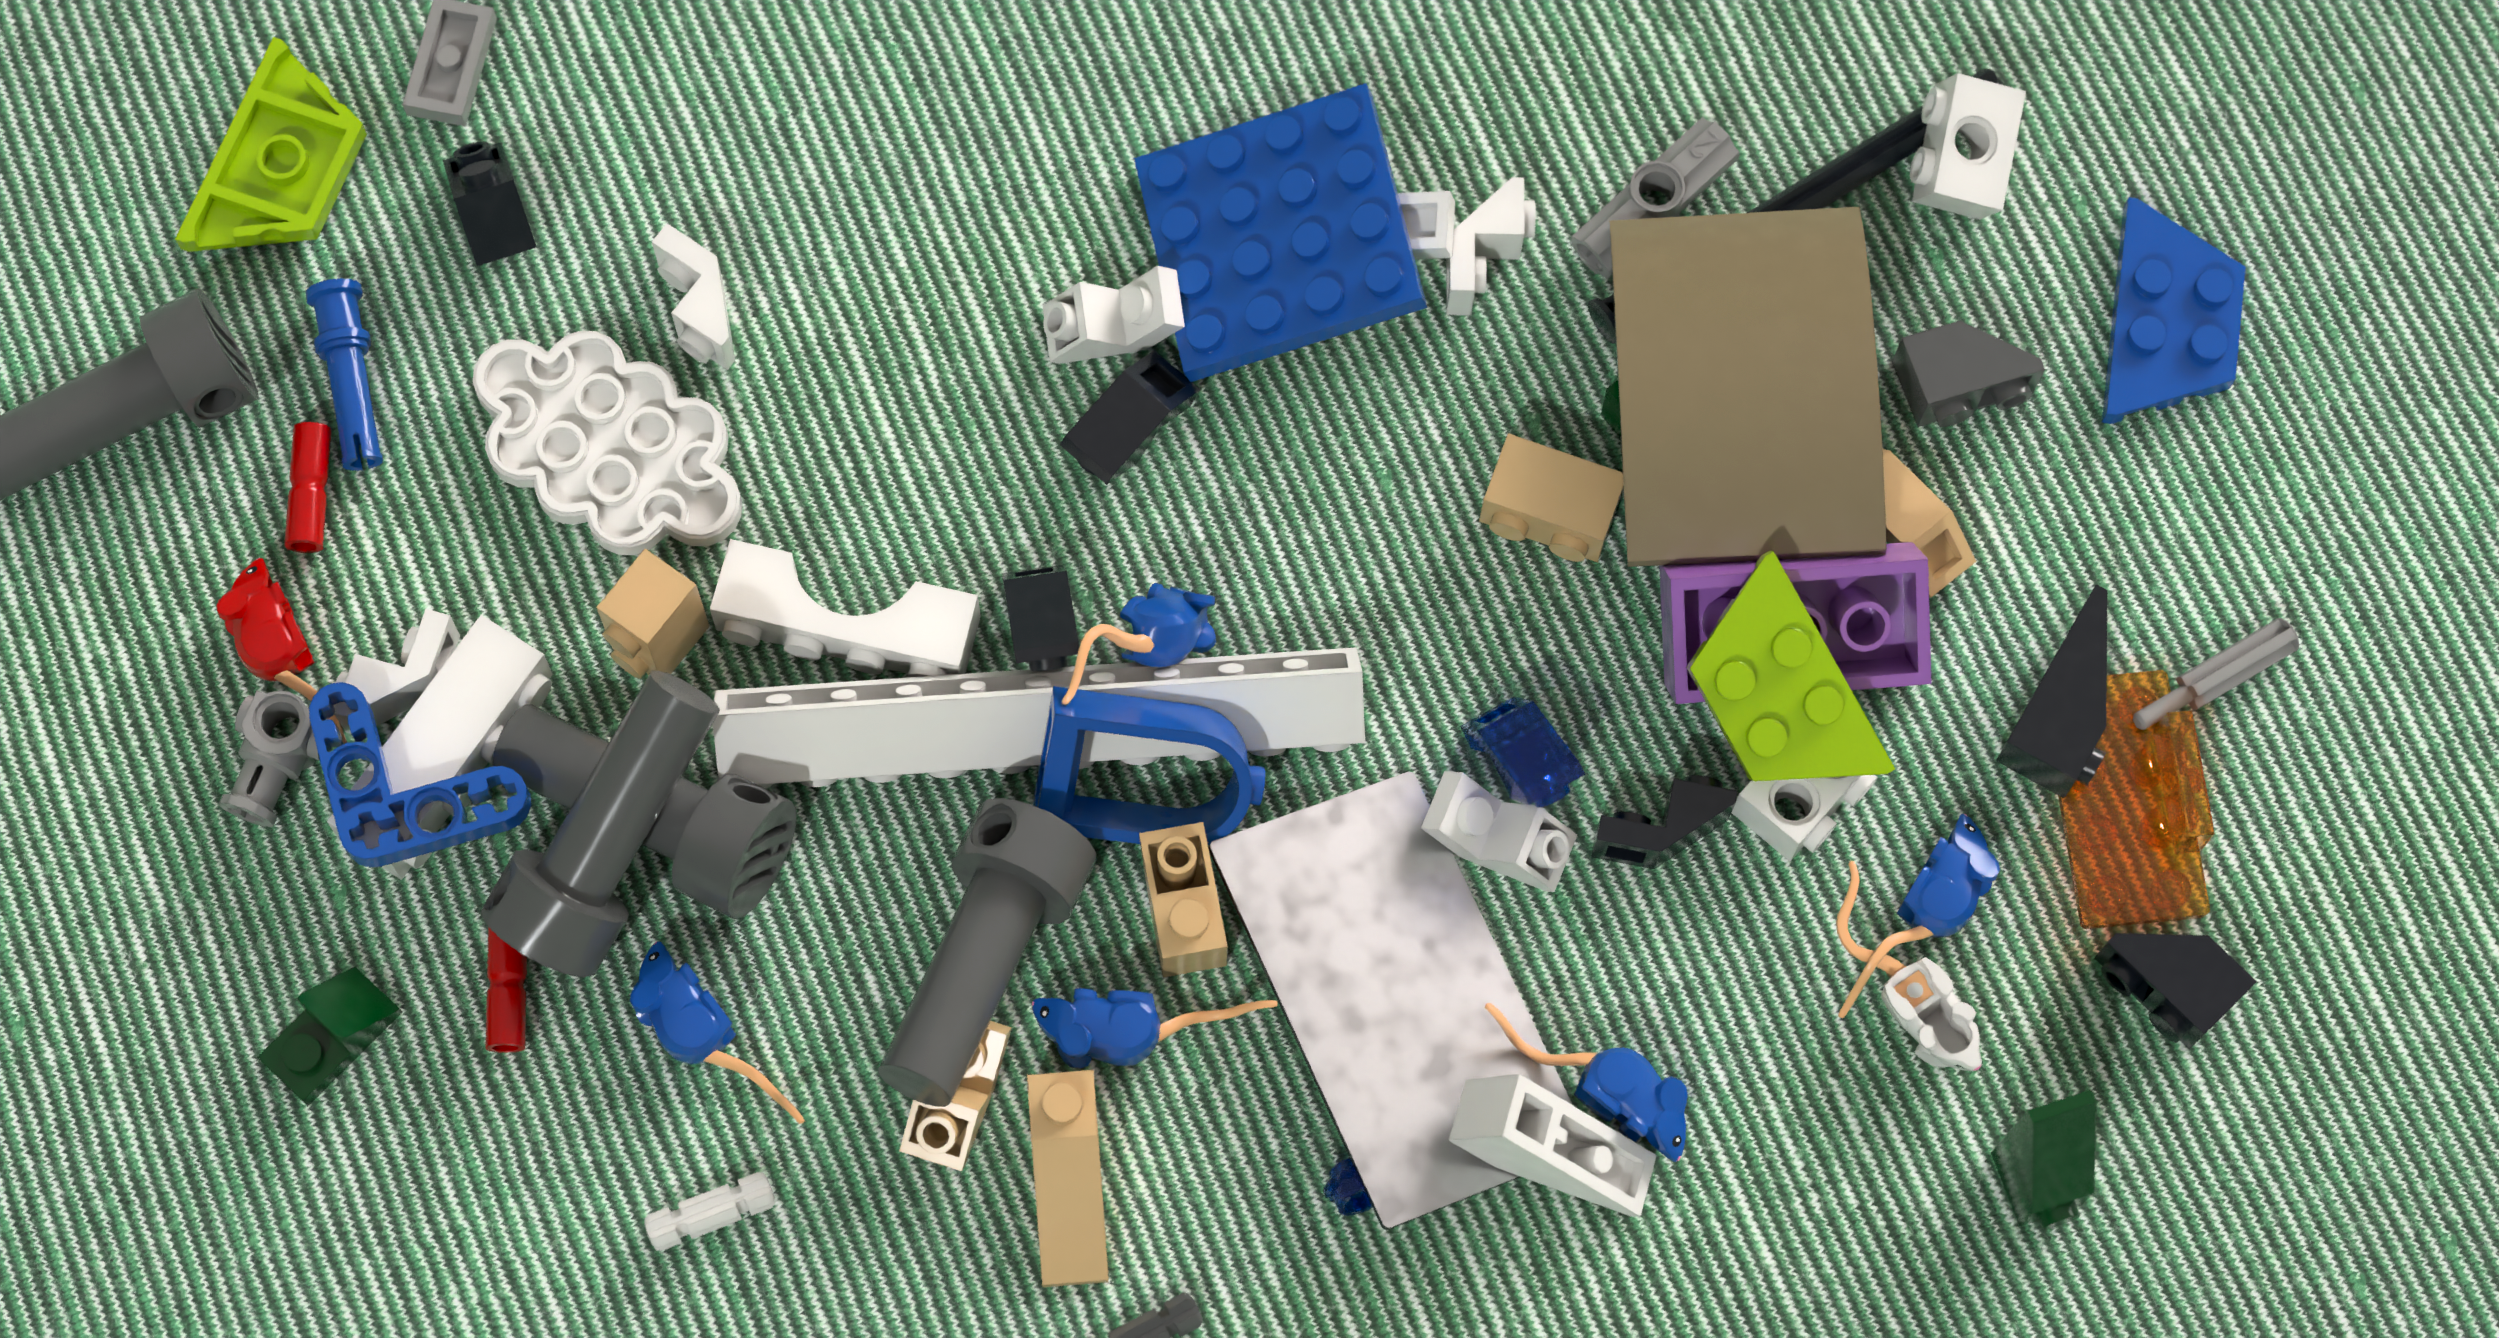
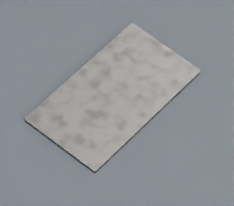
M1412 772L1394 776L1214 840L1208 847L1209 853L1364 1191L1384 1230H1390L1521 1177L1496 1168L1448 1141L1466 1079L1521 1074L1572 1105L1555 1067L1537 1063L1517 1050L1509 1041L1496 1019L1485 1008L1487 1003L1494 1005L1505 1016L1524 1042L1541 1052L1548 1053L1452 851L1421 829L1430 805L1415 774Z

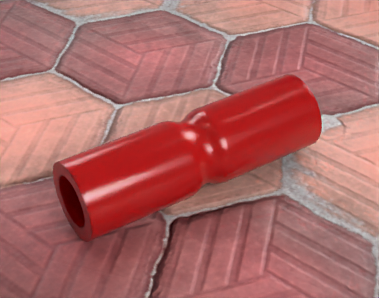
M301 422L293 426L289 476L292 487L288 493L284 546L288 550L299 553H316L323 550L327 501L324 488L328 482L332 430L329 426L322 423Z
M489 927L487 977L490 986L487 990L485 1049L499 1053L520 1052L525 1050L526 990L523 984L527 976V956L501 940Z

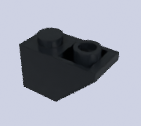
M484 141L470 143L458 148L453 153L454 157L443 160L452 196L477 266L537 248L502 142L490 146L488 142Z
M2116 933L2094 957L2103 966L2101 968L2103 977L2116 991L2125 996L2132 994L2151 1012L2149 1014L2151 1023L2165 1038L2172 1042L2181 1041L2189 1050L2257 982L2209 935Z

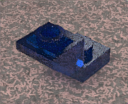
M1514 696L1460 726L1471 749L1489 754L1512 800L1528 805L1534 803L1537 808L1550 805L1571 792L1569 783L1585 775L1580 762L1532 700Z

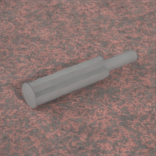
M2277 618L2176 678L2180 687L2133 714L2135 726L2145 730L2187 704L2191 706L2192 710H2197L2299 649V639L2295 630L2286 620Z

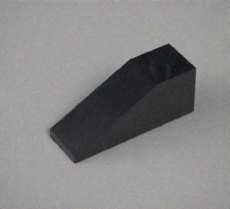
M2097 584L2093 588L1996 759L2000 764L2062 798H2065L2076 780L2087 786L2106 754L2103 750L2095 747L2106 728V589Z

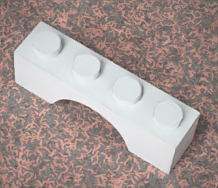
M733 539L729 541L710 606L716 630L722 631V635L732 642L747 646H757L760 640L784 645L786 652L799 658L819 660L823 654L845 659L849 667L860 672L881 674L883 669L906 673L908 674L907 677L965 674L981 617L978 595L917 581L900 600L882 611L860 616L835 613L817 604L801 587L792 553Z

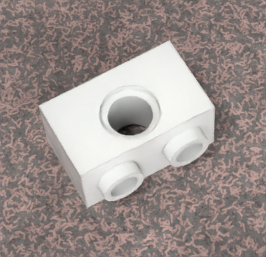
M1959 73L1935 84V87L1931 88L1928 92L1922 109V122L1927 124L1923 147H1920L1915 153L1910 169V180L1912 183H1915L1912 202L1979 220L2002 211L2026 91ZM1957 132L1965 135L1970 142L1971 155L1969 159L1963 157L1955 146V135Z

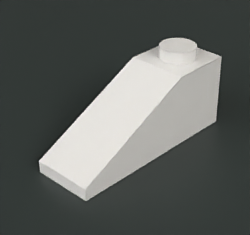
M1521 1074L1466 1079L1448 1140L1496 1168L1631 1217L1641 1216L1657 1156Z

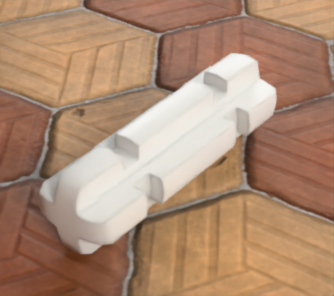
M757 1172L739 1179V1186L730 1189L729 1185L726 1184L679 1202L680 1209L671 1212L669 1207L648 1214L644 1221L652 1246L656 1250L663 1251L681 1244V1237L688 1234L693 1239L742 1220L740 1214L747 1211L752 1216L772 1208L775 1205V1197L768 1178L764 1173Z

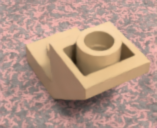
M1883 449L1886 542H1913L1928 558L1929 597L1931 598L1977 561L1952 510L1890 450Z
M990 1021L950 1105L935 1107L913 1100L900 1145V1152L955 1170L962 1171L964 1169L995 1089L1012 1027Z

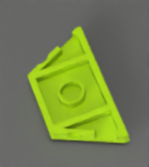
M272 38L177 233L175 240L182 250L194 252L317 240L367 136L363 123L344 104H340L331 95L329 88L292 55L289 47L281 39Z
M1768 551L1761 555L1754 565L1756 568L1736 598L1730 601L1719 617L1718 625L1709 638L1703 641L1686 667L1749 780L1771 781L1879 775L1895 770L1894 765L1774 551Z

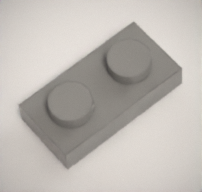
M433 0L402 104L406 115L466 127L497 21L494 8L456 0Z

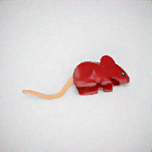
M258 558L241 572L234 581L231 590L218 600L216 608L219 618L225 621L227 631L234 636L237 654L250 673L265 681H279L312 701L313 696L318 691L296 675L315 663L299 625L296 624L288 599L285 598L279 582H272L264 559ZM333 715L327 718V720H333L341 733L343 744L347 743L343 728L337 717Z

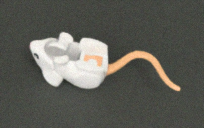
M1850 861L1848 865L1851 881L1844 902L1837 915L1836 928L1838 937L1846 950L1852 956L1867 963L1875 950L1857 945L1848 931V920L1859 887L1857 866L1854 861ZM1886 954L1877 965V968L1885 971L1890 978L1883 986L1881 997L1896 1021L1919 1042L1915 1054L1926 1063L1936 1067H1952L1967 1071L1978 1070L1982 1065L1979 1049L1978 1027L1973 1022L1976 1012L1972 1006L1960 1002L1953 993L1952 981L1940 966L1926 957L1906 967L1897 959Z

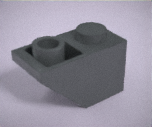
M1962 321L1902 337L1892 360L1917 427L1938 422L1940 427L1956 425L1970 418L1975 410L1995 404L1999 410L2016 407L2032 397V393H2034L2045 371L2041 358Z

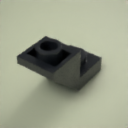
M1154 350L1119 375L1065 435L1060 446L1077 459L1079 465L1085 471L1097 476L1107 485L1139 462L1158 430L1188 409L1201 389L1193 382H1190L1185 375Z
M1065 565L1002 573L1016 664L1029 662L1030 671H1046L1067 666V656L1078 655L1079 641Z
M1690 775L1685 777V780L1673 779L1666 797L1662 826L1651 825L1650 818L1634 812H1615L1613 817L1601 815L1595 832L1591 857L1655 869L1727 822L1736 803L1737 790L1723 788L1721 781L1708 776Z

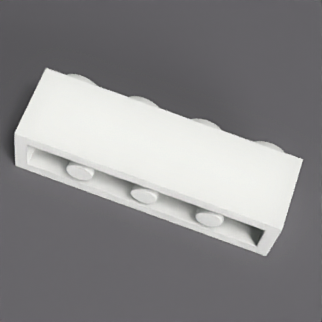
M480 615L382 747L393 793L403 792L484 769L488 762L493 764L494 749L507 721L519 708L526 704H532L539 708L551 689L552 681L549 679L553 673L545 655L485 616ZM369 764L351 788V791L360 790L371 782L374 775L373 764ZM468 793L458 796L464 808L471 801ZM432 801L426 804L419 813L418 826L430 833L437 832L450 814L454 816L453 807L443 801ZM404 811L395 813L400 826L380 830L375 821H370L364 824L365 834L355 838V841L363 840L368 849H373L379 846L378 836L387 831L398 829L404 841L412 839L413 836L404 821ZM332 814L327 823L340 840L334 814ZM432 852L385 865L382 868L402 880L411 867L415 869L421 867L431 856Z

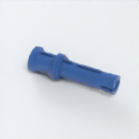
M338 278L321 281L310 286L306 290V301L309 306L315 309L319 335L314 339L315 353L319 355L320 359L327 361L343 457L342 467L346 470L360 471L363 470L359 450L360 445L362 456L364 459H367L369 469L383 463L364 356L369 352V347L371 346L370 333L362 329L358 307V301L363 296L361 284L356 280Z

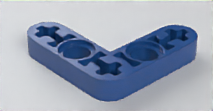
M340 682L331 683L321 688L313 696L309 706V718L339 838L348 855L359 865L369 868L382 867L511 830L519 826L527 818L531 808V795L521 775L513 769L504 766L487 767L394 794L374 714L364 694L354 685ZM339 702H345L350 710H358L348 715L350 731L356 742L343 744L341 733L333 720H325L335 715L334 705ZM355 759L369 761L374 766V775L366 787L351 791L344 789L339 784V774L346 763ZM497 785H503L507 793H517V795L507 799L508 809L503 812H496L492 804L472 807L477 820L469 823L467 822V812L458 797L461 794L468 793L473 805L482 803L492 798L491 788ZM432 801H443L453 807L454 816L450 825L440 832L430 833L422 830L418 826V816L421 809ZM404 811V821L413 836L412 839L404 841L398 829L387 831L378 836L379 846L373 849H368L363 840L355 841V838L365 834L364 824L370 821H375L380 830L400 826L395 813Z

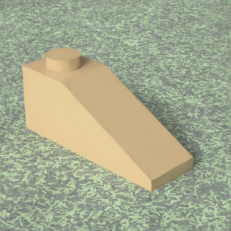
M1094 1071L1027 1075L1042 1287L1109 1282Z

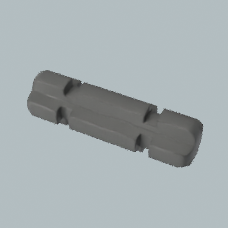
M1181 1293L1164 1302L1163 1310L1157 1312L1153 1308L1107 1333V1337L1171 1338L1176 1333L1179 1337H1182L1201 1326L1202 1315L1194 1299L1188 1293Z

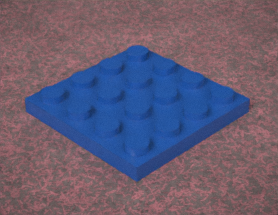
M1367 83L1134 158L1158 264L1161 267L1177 270L1184 328L1175 332L1183 372L1190 382L1427 308L1375 103Z

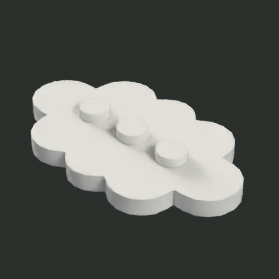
M578 331L564 336L549 352L526 340L508 339L492 345L481 354L474 367L473 386L481 406L495 418L486 433L485 450L493 471L504 482L516 487L535 488L542 510L551 519L563 524L588 522L594 539L604 549L618 555H637L642 553L645 548L650 550L666 534L690 546H710L723 541L735 530L741 518L742 499L735 480L720 467L728 451V433L723 418L708 402L695 397H679L672 375L663 366L647 361L626 363L621 348L609 336L597 331Z

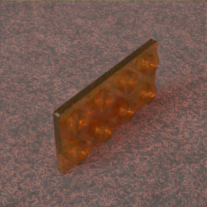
M2164 670L2107 675L2106 728L2095 746L2106 752L2087 786L2076 780L2065 798L2058 796L2079 921L2084 929L2204 918L2210 912L2200 851L2215 835L2193 712L2190 710L2166 713L2162 720L2145 730L2137 728L2133 722L2134 713L2171 692L2168 674Z

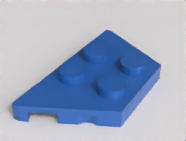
M2128 197L2123 207L2102 414V423L2107 424L2120 422L2127 414L2154 406L2156 410L2180 404L2188 396L2198 395L2204 397L2230 389L2236 380L2246 267L2141 200Z

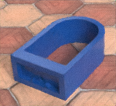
M1053 686L1033 806L1048 811L1069 823L1084 837L1140 844L1139 833L1203 822L1207 843L1210 845L1212 841L1229 835L1240 824L1250 804L1260 806L1265 786V767L1249 765L1246 745L1240 732L1230 720L1219 712L1195 704L1080 689L1077 690L1069 704L1063 705L1062 699L1068 688ZM1086 730L1201 745L1221 754L1234 769L1228 785L1218 796L1207 803L1190 808H1173L1074 795Z

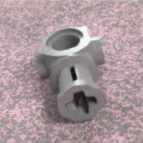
M257 690L254 696L248 695L243 700L236 716L235 730L243 733L245 736L238 755L245 762L231 793L222 795L219 806L223 810L252 824L273 827L277 819L273 810L287 779H298L301 771L313 766L315 760L320 761L309 718V708L305 706L301 698L287 691L279 690L266 694ZM290 717L299 719L298 727L288 737L280 739L271 737L272 729L282 719Z

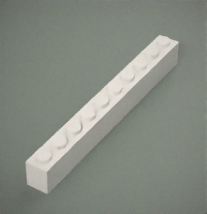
M1357 647L1190 658L1166 667L1145 666L1137 662L1086 665L1078 687L1080 690L1195 704L1219 712L1234 724L1245 742L1247 751L1257 756H1274L1283 753L1286 748L1313 747L1323 752H1336L1348 748L1350 744L1365 743L1363 674ZM1075 666L1046 671H1030V669L715 690L714 702L720 709L713 722L718 780L725 775L737 774L767 789L773 783L800 782L808 787H823L833 784L838 779L864 777L870 782L884 783L894 781L904 774L929 773V775L936 778H953L962 775L966 770L991 768L1003 774L1020 773L1029 769L1030 766L1040 764L1053 686L1069 688ZM1086 730L1079 769L1089 767L1095 761L1121 760L1130 765H1144L1156 761L1158 757L1185 755L1191 760L1206 761L1218 758L1221 754L1201 745Z

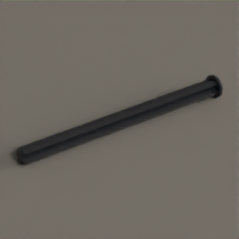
M1982 69L1971 76L2003 85L1992 69ZM1923 106L1747 213L1823 209L1915 153L1920 147H1923L1927 124L1922 122ZM1613 294L1604 300L1593 298L1588 302L1591 319L1601 335L1610 343L1615 344Z

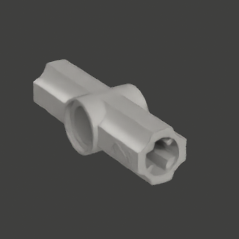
M1702 117L1655 161L1646 162L1638 167L1631 177L1630 184L1571 237V245L1578 253L1580 260L1595 274H1600L1607 279L1611 277L1612 262L1609 221L1679 217L1681 211L1738 160L1739 151L1734 146L1730 135L1715 121L1710 122ZM1654 190L1665 194L1670 201L1664 205L1656 206L1644 201L1640 195L1646 191Z

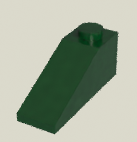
M2092 1089L2028 1110L1992 1150V1158L2019 1226L2039 1220L2042 1229L2046 1230L2073 1221L2080 1217L2077 1207L2084 1204L2094 1194L2097 1102Z

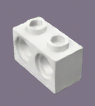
M1876 775L1750 781L1739 793L1731 813L1788 861H1791L1804 846L1812 853L1815 852L1837 825L1830 818L1834 811L1844 800L1854 807L1869 791L1878 777ZM1782 798L1793 799L1803 807L1806 817L1796 821L1785 819L1777 812L1774 802Z

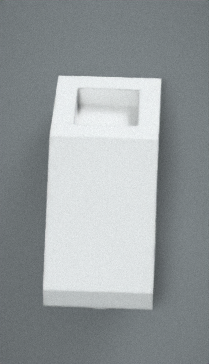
M1510 178L1453 230L1452 258H1446V315H1471L1474 294L1485 293L1486 259L1520 260L1524 237L1534 238L1536 206L1535 200H1524V178Z
M666 224L654 238L652 245L659 266L657 269L659 274L671 286L687 293L671 312L679 337L677 342L685 352L696 360L707 363L709 359H712L728 370L735 362L723 279L717 256L669 224Z
M1161 266L1154 267L1119 290L1079 282L1042 305L1049 361L1057 364L1145 351L1184 328L1177 270Z
M425 609L419 628L411 627L405 637L401 653V661L405 664V667L355 654L349 673L341 672L335 683L344 682L358 688L368 701L374 714L376 726L412 708L456 649L460 634L450 615ZM339 702L334 705L335 716L345 732L351 734L348 715L358 710H350L345 702Z
M1444 771L1421 826V829L1460 858L1548 892H1555L1577 837L1576 833L1539 805L1501 802L1463 772Z

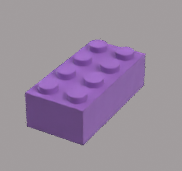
M1913 542L1886 544V554L1779 559L1851 690L1931 684L1928 558ZM1757 561L1659 565L1664 685L1676 704L1705 702L1686 667L1703 641L1709 638L1718 625L1719 617L1730 601L1736 598L1756 568L1754 565Z

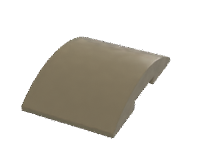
M1860 207L1609 221L1628 567L1758 561L1760 556L1768 551H1774L1778 560L1886 554L1885 490L1877 355L1868 259Z

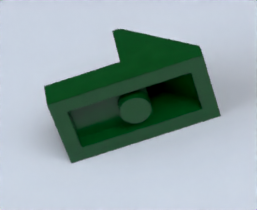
M354 966L301 993L296 1000L305 1010L257 1058L305 1105L309 1106L403 1012Z

